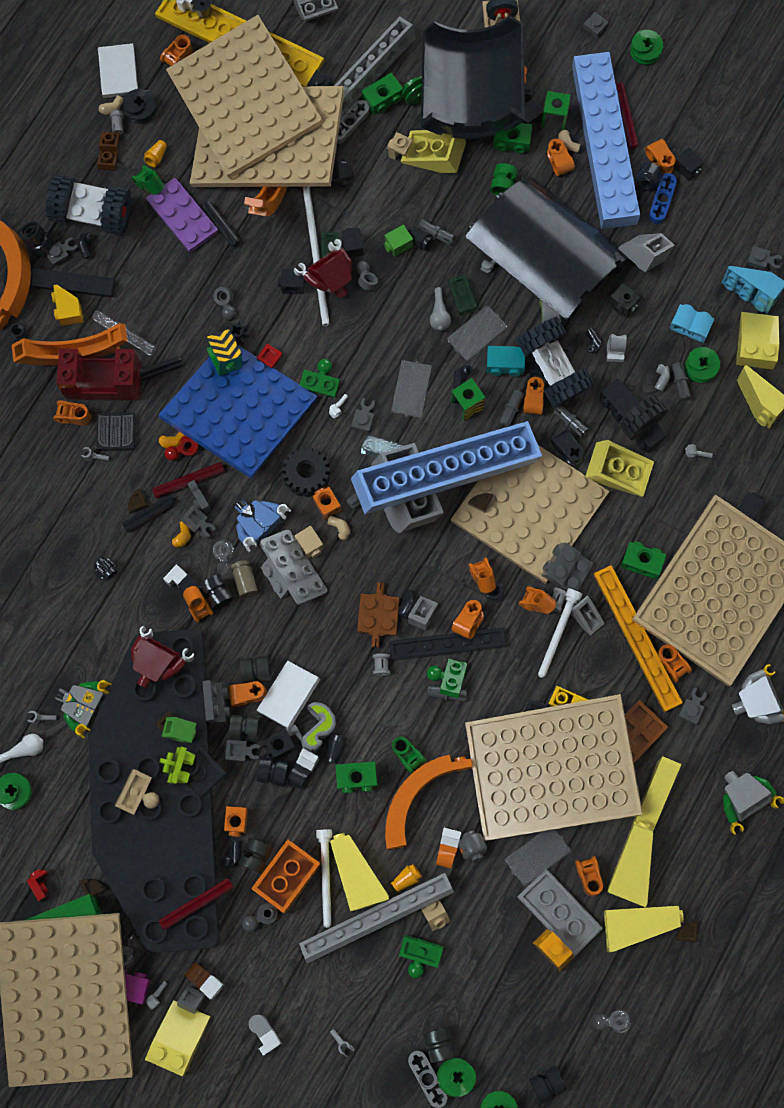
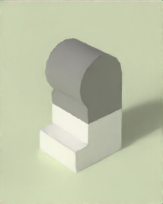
M611 334L609 336L607 361L624 362L626 334L622 336Z
M254 1015L250 1018L249 1028L261 1040L263 1046L259 1050L263 1056L282 1044L263 1015Z

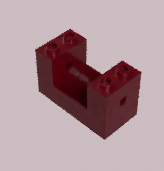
M59 349L57 386L66 400H140V371L142 364L135 349H116L115 358H83L78 349Z

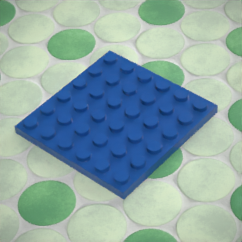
M237 345L242 353L241 369L219 376L209 357L159 413V418L252 479L315 403L317 396L299 386L298 383L278 370L271 369L257 360L256 356Z

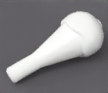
M33 733L24 736L23 740L11 750L0 754V763L11 758L38 755L43 750V739Z

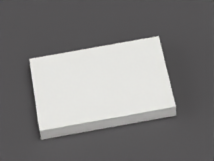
M133 43L98 47L103 98L116 97L117 95L125 96L131 90L138 89Z
M287 661L257 711L290 729L321 679Z

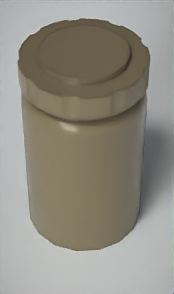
M249 560L238 561L231 565L240 597H248L258 593Z

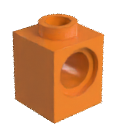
M330 487L326 489L321 488L313 495L314 503L325 520L330 515L333 516L341 511V506ZM326 498L331 500V503L328 505L321 503Z
M226 806L224 831L229 832V836L241 837V833L246 834L248 809ZM234 817L241 819V824L238 827L231 826V820Z

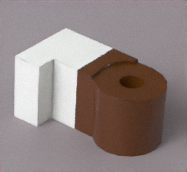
M194 962L184 974L210 999H214L224 987L221 981L197 962Z

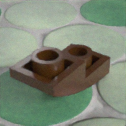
M101 133L99 142L100 152L97 161L98 169L116 170L120 133Z

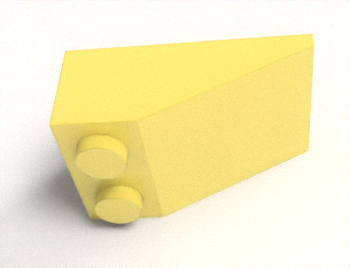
M428 130L410 131L408 138L412 139V144L407 153L402 155L401 162L403 164L439 173H457L466 144L465 139L452 138V135L445 133L438 135Z
M741 312L736 365L774 369L778 362L779 316Z
M745 365L737 382L757 422L761 426L770 428L784 412V394Z
M609 440L600 441L595 444L585 477L601 485L643 497L654 461Z
M173 1000L145 1060L180 1076H185L211 1016L199 1011L193 1014L178 1007L177 1002Z

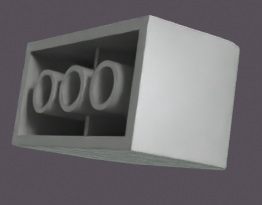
M415 443L385 451L378 455L372 462L371 467L419 452ZM436 493L384 509L390 525L397 533L432 523L444 513Z

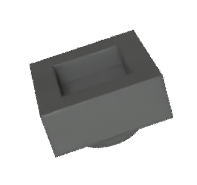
M594 12L584 23L583 28L597 38L608 26L609 22Z
M187 986L177 1001V1006L196 1014L205 1000V994Z

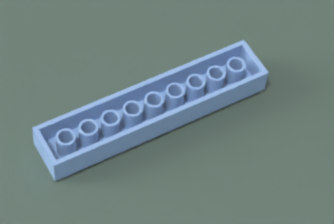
M610 53L574 56L572 70L601 229L637 225L640 212Z
M528 421L358 470L352 476L351 481L364 514H368L534 464L542 454Z

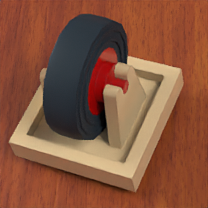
M490 0L482 2L484 28L500 23L510 15L520 21L518 0Z

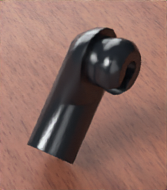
M410 589L405 590L404 601L399 608V615L403 619H408L414 607V592Z

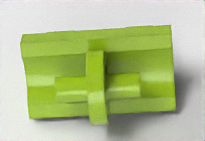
M177 747L175 756L173 753L168 752L166 759L160 758L159 763L164 764L163 772L169 773L167 783L188 782L190 773L181 771L182 763L192 765L195 755L186 751L187 748Z

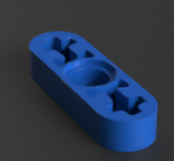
M671 173L662 175L650 210L649 219L655 224H660L665 220L677 179ZM670 180L668 190L664 189L666 181ZM665 195L668 201L660 202L658 196ZM658 207L662 208L660 216L656 217Z

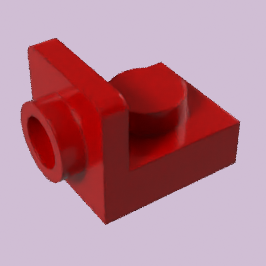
M41 869L31 873V878L26 880L39 902L49 898L46 894L49 892L47 886L43 881L40 883V880L48 876L49 873L47 870L41 871Z

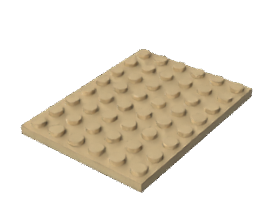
M256 15L166 69L229 179L323 124L320 115L259 15Z
M303 87L320 115L323 124L230 179L199 128L190 185L192 187L331 186L345 91L344 87Z
M714 495L634 615L632 621L664 643L674 646L680 654L727 686H731L784 604V541L717 495Z
M621 694L465 723L484 841L643 815Z
M120 914L0 922V994L9 1087L133 1077Z

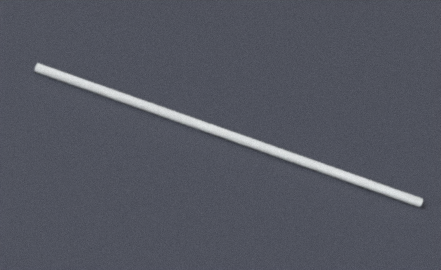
M302 186L313 263H316L320 260L310 186ZM317 289L322 326H329L325 291L322 292Z

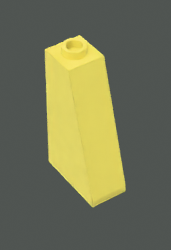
M663 756L657 761L641 801L643 815L635 816V822L638 823L639 820L650 824V828L654 830L681 767L680 763Z
M639 820L638 823L634 821L608 885V892L646 907L648 902L653 828H650V824Z
M345 833L333 836L334 840H330L350 911H357L388 901V894L350 835L345 836Z
M679 906L605 910L604 921L607 952L617 951L681 927V923L684 920L683 911L679 910Z

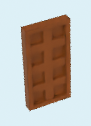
M640 700L625 714L633 763L668 728Z

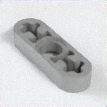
M356 101L340 118L338 134L341 132V137L338 135L337 144L343 143L369 115V105L366 101ZM364 107V111L361 110L358 113V108L362 109ZM350 118L355 122L353 125L348 126L345 124L346 119Z
M421 1051L412 1052L408 1062L428 1101L435 1108L443 1107L447 1102V1095L440 1087L436 1088V1091L439 1095L443 1094L444 1096L441 1104L432 1101L434 1098L432 1091L429 1094L426 1091L438 1084L437 1076L426 1055ZM416 1054L418 1057H423L421 1061L423 1067L426 1065L429 1067V1069L423 1070L419 1075L416 1072L420 1070L419 1066L412 1064L413 1056ZM425 1073L433 1075L434 1081L431 1085L423 1084L422 1076Z

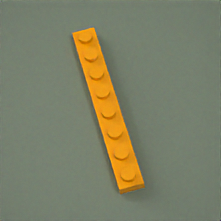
M612 565L595 572L594 577L663 712L681 705L682 701L645 629L632 621L636 612Z

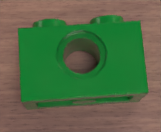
M392 73L361 91L362 100L368 103L369 110L373 115L384 112L387 107L399 103L403 98V88Z
M521 123L511 130L496 132L493 148L499 151L510 150L517 153H529L532 125Z
M629 542L620 568L657 580L667 554H664L662 550L657 548H646L640 542ZM646 556L649 562L643 563L639 557Z
M375 761L335 765L337 789L342 791V794L354 793L355 789H362V792L374 791L373 788H377ZM355 773L361 774V782H352V775Z

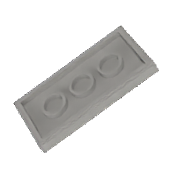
M547 869L518 896V899L547 929L553 931L573 952L574 957L603 929Z

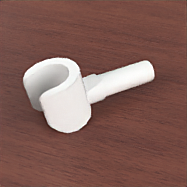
M344 394L339 402L330 406L329 414L334 419L342 413L339 408L348 398L346 394Z

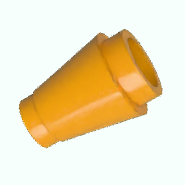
M158 140L157 143L145 152V163L151 167L159 165L166 151L167 144L162 140Z
M414 864L407 865L391 884L399 892L418 883L422 875Z

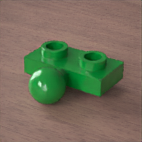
M322 359L318 362L319 373L304 369L299 386L310 392L332 398L336 397L340 379L326 375L332 370L330 360Z
M448 658L445 672L438 666H431L427 670V677L431 681L443 679L439 693L458 698L467 663Z
M405 935L399 956L414 960L408 966V974L412 978H419L424 973L422 963L438 968L444 946Z

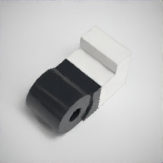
M176 0L178 9L183 12L189 9L203 19L210 17L212 14L209 0Z
M175 565L163 578L170 587L175 583L182 592L191 586L198 587V584L178 565Z
M303 748L287 782L301 790L317 765L319 757Z

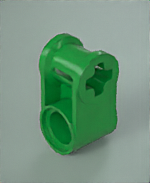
M145 165L142 166V170L136 176L131 177V180L137 187L152 195L159 194L165 187L157 173Z
M405 737L394 739L392 751L410 774L422 763L425 764L427 762ZM400 741L406 744V749L401 752L395 748V744Z

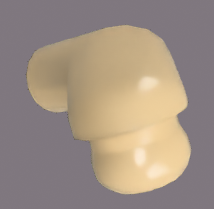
M117 95L113 103L101 104L99 112L104 115H110L112 111L120 109L124 99Z
M562 130L558 135V139L563 141L567 150L578 153L581 144L572 142L569 132Z
M330 515L327 524L338 529V537L340 539H348L350 529L347 522Z

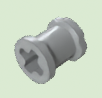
M555 587L552 598L556 601V606L553 611L561 613V607L567 597L565 596L566 591Z
M389 654L373 655V659H375L373 675H390L388 670Z

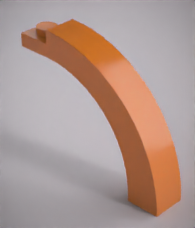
M263 187L256 197H245L244 204L249 205L248 213L261 216L272 215L279 207L287 187Z
M0 220V246L5 253L8 266L6 287L0 299V329L2 330L8 323L11 315L16 318L18 317L25 304L30 287L31 265L27 249L19 235Z
M119 323L96 335L69 341L46 342L23 338L12 344L13 361L28 365H58L59 349H78L83 358H101L114 353L116 349H120V345L128 342L125 324Z
M450 755L439 757L422 765L403 782L392 800L387 815L385 832L387 850L407 847L405 822L408 810L417 794L428 783L440 776L472 769L471 759H466L464 756L455 758V762H451Z

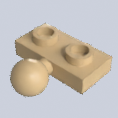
M132 769L115 806L133 815L141 800L147 808L157 807L159 796L153 792L145 793L152 778Z

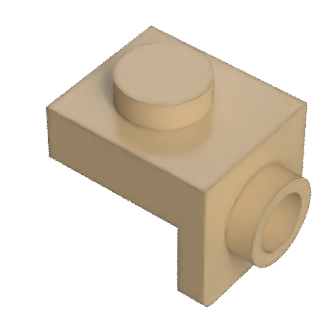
M396 133L387 146L389 157L395 160L398 154L405 155L412 144V139Z
M440 900L421 908L432 931L443 928L450 922Z

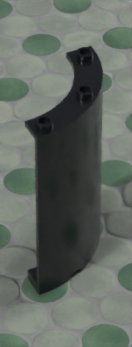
M510 15L500 23L487 28L463 30L451 28L433 21L423 30L422 128L438 135H442V133L450 134L452 138L477 139L494 136L498 131L511 130L525 121L524 24Z
M523 177L504 193L500 192L495 198V202L483 213L476 223L473 222L467 229L468 233L465 236L565 320L574 317L587 301L585 296L592 290L595 292L606 281L604 278L607 275L612 277L621 272L630 260L618 249V246L533 177Z

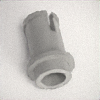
M120 110L112 111L110 119L112 120V133H120L121 135L124 133L122 121L124 115Z

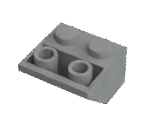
M294 0L299 16L304 21L338 10L335 0Z
M662 233L639 235L622 244L618 249L631 259L639 269L647 272L664 262L675 245Z

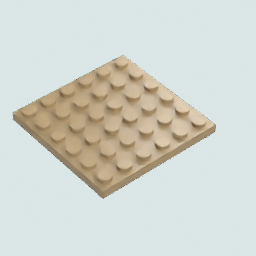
M538 445L542 456L534 464L478 480L451 518V522L546 584L548 580L541 575L544 571V564L553 556L552 551L554 547L564 542L573 546L609 494V491L593 480L586 478L584 474ZM491 493L493 498L485 513L468 505L472 497Z

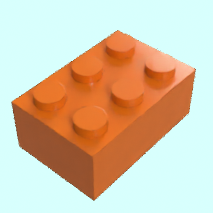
M287 839L251 889L286 914L321 864Z

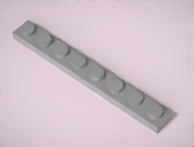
M443 873L299 943L306 962H312L454 893L446 874Z

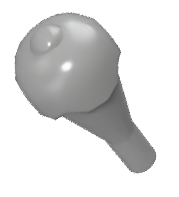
M437 287L435 288V304L433 313L430 316V325L433 329L442 331L450 326L451 318L443 302L442 288Z

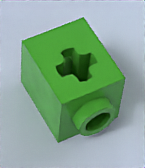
M402 225L385 235V243L383 244L387 252H391L395 257L413 247V238L405 226Z
M167 717L162 737L182 743H192L196 734V723L177 717Z

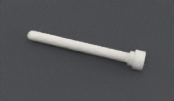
M568 588L566 592L567 603L538 672L540 678L546 676L572 608L582 597V593Z
M330 829L316 830V838L321 842L323 925L326 928L331 926L330 838H332V830Z

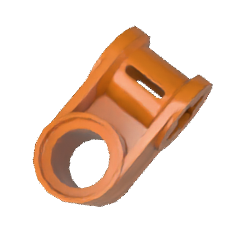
M185 35L176 37L171 45L162 52L160 60L172 66L191 55L193 49L190 39Z
M552 139L548 144L547 157L552 164L556 176L574 170V161L563 141Z
M663 139L645 147L648 159L661 168L662 175L673 172L675 157Z
M532 377L527 383L523 413L542 415L544 382L539 377ZM533 385H537V390H533Z
M63 400L57 401L58 408L56 415L53 417L54 421L81 426L91 422L92 415L85 405ZM81 412H85L83 417H78Z
M483 558V561L475 564L469 563V571L479 590L483 593L494 591L496 583L488 559Z
M191 586L185 589L183 597L196 623L209 614L213 615L210 606L198 587Z
M529 586L526 587L527 592L524 598L518 603L528 611L544 614L551 613L556 606V601L546 592Z
M470 600L465 604L452 625V632L468 639L473 638L477 628L484 619L482 606L479 601Z
M666 644L658 650L657 654L673 682L677 683L684 674L692 672L689 664L682 658L674 646ZM663 650H668L671 653L670 659L663 657Z
M258 681L235 684L228 687L231 707H239L262 701L267 694L266 688ZM258 687L261 691H259L258 695L256 696L253 692H255L256 688Z
M592 856L591 859L584 861L576 860V869L585 894L590 897L597 896L603 889V883L596 857ZM596 882L598 891H590L588 883Z

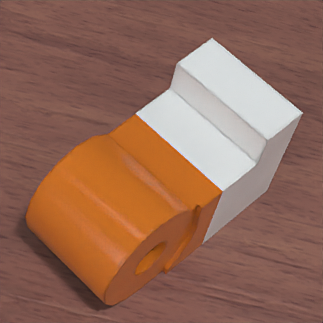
M447 828L443 829L436 865L452 869L461 832Z

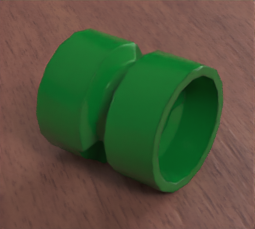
M506 163L497 164L490 187L491 193L497 196L500 192L504 193L513 186L514 182H516L518 169Z

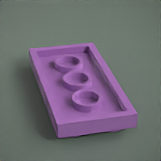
M176 178L166 183L164 189L159 194H151L146 198L150 206L189 253L219 233L217 227Z

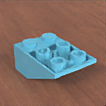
M729 266L722 280V283L728 290L736 292L741 299L749 301L757 310L766 314L777 302L784 290V280L767 271Z

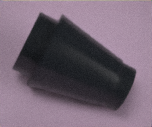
M414 226L408 229L413 242L420 250L427 251L432 247L434 239L431 234Z
M331 734V738H328L326 761L338 764V760L347 745L346 737Z

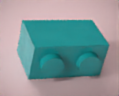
M488 346L486 373H490L493 376L509 374L510 376L517 377L524 375L525 355L520 347Z

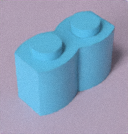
M680 304L670 329L704 343L714 318L707 312H697L691 305Z

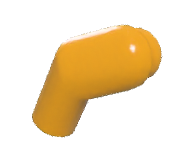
M180 431L175 437L163 435L159 438V444L164 448L169 446L177 447L179 446V440L186 435Z
M182 521L179 522L181 532L172 539L174 547H183L191 539L190 528Z

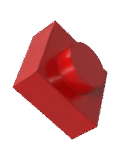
M266 344L257 356V360L272 369L282 358L283 354L271 345Z

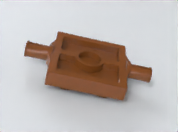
M381 582L377 583L375 594L360 595L357 633H365L372 636V648L375 647V640L376 648H379L380 637L396 636L399 597L385 595V583Z

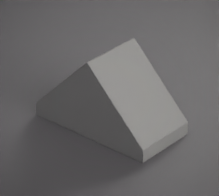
M420 596L408 616V623L426 631L438 603Z
M586 596L572 608L571 615L590 636L605 624L589 596Z

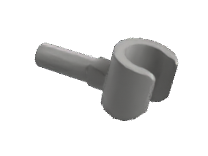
M484 260L481 270L490 273L497 262L494 260L491 262Z
M694 444L688 445L685 448L688 458L696 456L712 458L713 456L712 453L697 451Z
M89 447L83 448L84 451L89 452L87 456L81 455L85 460L91 461L93 458L109 461V456L94 453Z
M29 711L28 714L35 715V719L27 721L37 724L40 720H56L57 716L40 715L35 711Z
M293 724L290 729L286 728L290 737L296 734L302 743L303 736L296 725Z
M163 981L154 994L147 998L146 1002L151 1010L160 1004L157 997L167 986L165 981Z
M334 1029L331 1030L330 1033L339 1044V1052L348 1057L345 1054V1049L348 1047L354 1051L353 1046L343 1041Z

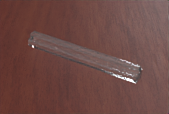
M96 310L92 315L93 320L107 329L119 324L99 310ZM126 328L127 341L150 356L155 352L156 348L154 345Z

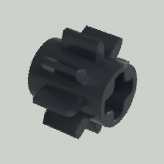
M240 321L238 324L230 323V329L226 330H230L236 344H244L245 338H249L248 333H246L248 330L247 326L242 327Z
M102 557L94 564L96 570L93 573L101 581L104 578L108 581L116 575L117 570L115 567H117V564L110 557L107 560Z

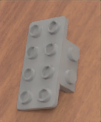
M285 530L260 541L259 544L268 557L261 566V569L280 599L286 597L290 592L295 602L301 605L327 592V588L291 531Z

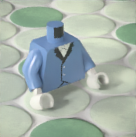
M240 500L235 505V509L241 513L236 518L238 521L236 529L239 540L244 544L247 551L250 552L249 547L251 545L257 547L260 541L266 538L282 522L280 516L286 519L284 513L286 511L291 512V510L285 504L278 505L272 502H258L255 500L248 505L245 501Z

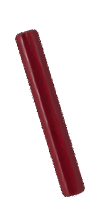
M616 83L627 145L629 149H635L638 147V141L623 83Z
M218 462L156 486L152 491L154 496L159 498L187 487V483L192 480L198 483L224 473L225 469L223 464Z
M225 879L161 918L159 924L162 929L169 928L233 889L231 881Z

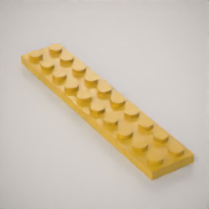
M163 0L155 12L156 18L208 43L213 42L246 22V20L212 4L211 16L203 19L189 9H186L185 12L179 10L176 0ZM269 32L301 86L308 87L307 83L316 69L320 70L325 62L324 58Z

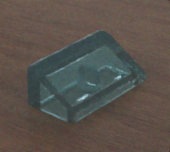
M367 435L362 445L361 453L378 457L382 452L402 447L403 445Z

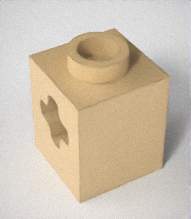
M311 526L294 535L308 559L310 557L315 558L322 553L324 549L323 543Z

